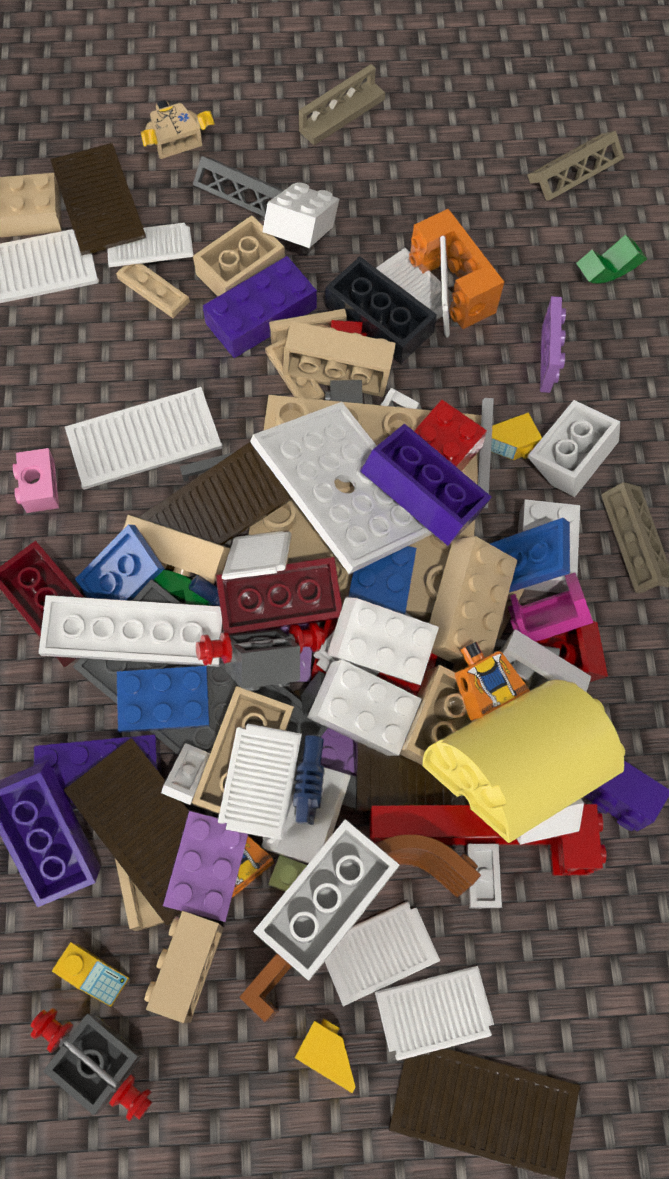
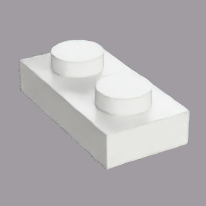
M185 743L161 793L190 805L210 753Z
M467 844V856L478 865L476 871L481 874L474 885L468 889L469 908H501L499 845Z

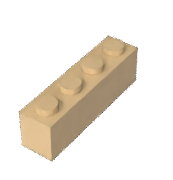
M127 516L124 528L128 524L135 525L164 568L169 564L175 566L173 572L189 577L192 572L212 584L215 583L216 575L223 574L231 548L138 517Z

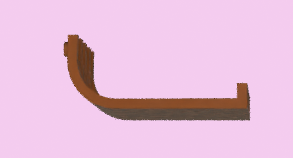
M399 835L375 844L399 865L414 866L429 873L456 898L473 886L481 876L476 871L478 865L466 854L459 856L447 845L426 836ZM279 954L272 958L239 997L264 1022L271 1021L279 1012L266 996L292 967Z

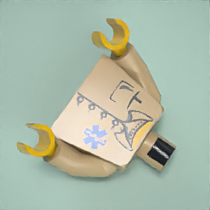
M162 100L156 104V110L150 113L151 122L147 123L146 129L141 132L143 145H157L160 159L202 146L200 129L204 130L208 125L215 124L211 111H204L197 115L187 110L181 103L170 106L167 101Z

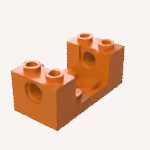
M446 209L414 224L409 259L413 267H419L422 274L440 267V237L445 236L447 264L450 271L459 278L455 280V292L452 293L453 301L450 304L449 314L454 322H457L462 329H465L497 312L504 281L451 211Z

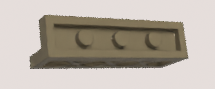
M370 64L299 110V132L309 142L316 145L384 101L385 92L375 83L376 68ZM313 112L311 117L307 119V115Z
M616 130L601 133L527 174L530 184L540 183L545 200L549 201L624 159V155ZM610 144L615 155L612 159L604 157L606 148ZM589 156L596 158L592 170L585 167ZM571 166L578 169L574 180L567 178V173ZM551 177L559 179L557 188L553 192H551L547 180Z
M622 482L601 494L635 593H643L656 586L669 587V563L641 487Z

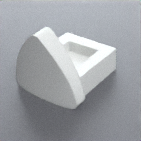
M393 388L389 390L381 406L422 409L418 402Z

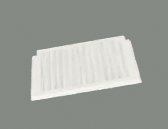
M185 223L143 228L146 234L145 239L107 249L109 267L193 257L190 227L186 226Z
M441 236L442 308L444 334L448 337L450 329L446 238Z
M406 248L376 267V269L437 314L436 321L443 316L442 282L430 271L422 274L419 267H413L409 259L410 252ZM448 289V299H449V309H450V304H451V302L453 301V298H452V292Z
M278 531L235 537L226 561L222 579L265 575L285 570L292 533Z
M247 724L246 729L237 727L218 823H227L226 830L282 840L302 734Z
M406 901L352 926L325 960V964L341 1003L345 1006L435 964L440 959L417 907L410 909V903Z
M478 966L375 992L389 1052H396L395 1057L397 1061L492 1035L489 1026L494 1025Z

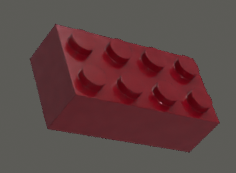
M36 540L0 566V590L39 638H41L46 595L84 598ZM56 657L64 668L77 659Z
M335 557L286 564L285 570L272 574L226 580L222 579V574L216 575L224 633L227 632L229 635L339 619L342 610Z

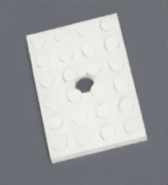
M343 402L253 434L250 441L348 574L433 534L361 472L366 460L377 445ZM339 479L342 482H351L354 486V492L343 493L339 491L334 481Z

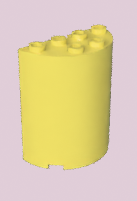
M550 680L429 746L425 751L422 766L457 797L464 795L470 804V809L510 843L624 772L625 749L611 720L605 713L604 706L598 699H593L573 682Z

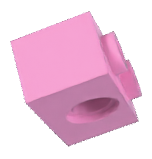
M49 448L16 453L17 463L13 464V473L19 485L18 488H15L17 503L22 504L26 513L59 508L55 460ZM34 479H39L36 483L30 484Z

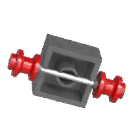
M316 622L309 623L307 629L301 630L297 624L291 625L289 635H286L281 629L230 635L225 632L221 633L217 640H211L208 635H202L200 642H196L197 659L202 660L205 666L211 665L214 658H221L224 662L225 671L242 689L254 691L266 685L284 687L288 686L290 682L300 681V654L303 648L309 647L312 652H319L321 645L325 643L324 630L319 628Z
M52 1008L48 1012L43 1009L30 1025L33 1028L30 1036L33 1039L41 1036L49 1042L47 1051L53 1053L59 1046L61 1047L43 1072L93 1116L102 1112L109 1102L112 1107L118 1104L124 1106L128 1110L126 1119L129 1122L134 1117L140 1120L153 1103L149 1099L152 1091L146 1089L140 1092L134 1086L135 1077L132 1074L129 1077L128 1075L143 1057V1054L96 1014H87L74 1032L69 1035L74 1025L71 1022L62 1025L57 1021L58 1011Z

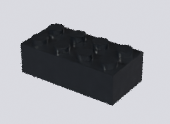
M360 256L325 287V306L332 311L345 309L346 321L362 322V333H367V337L382 338L396 343L393 359L400 364L435 331L437 314Z

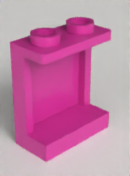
M576 572L565 575L569 590L521 606L517 595H510L512 605L508 606V610L512 618L513 630L516 629L537 642L593 623Z

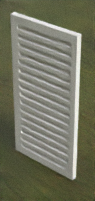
M73 229L0 244V303L97 284L99 282L92 253L81 255Z
M201 387L65 426L83 489L218 450L223 446Z

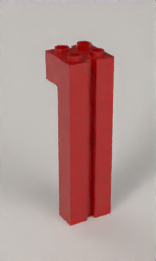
M584 804L580 830L578 832L525 844H519L517 839L508 843L470 809V805L372 806L369 815L370 840L374 844L399 835H420L440 841L447 846H467V844L550 845L552 876L590 875L594 871L602 869L603 864L606 863V848L600 842V832L603 831V816L601 813H598L597 804Z

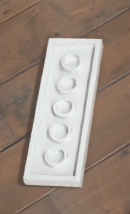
M46 595L39 654L41 656L205 666L202 660L197 659L196 642H200L202 635H208L211 640L219 639L223 626L221 609L219 606ZM214 658L212 664L207 666L219 667L220 658Z

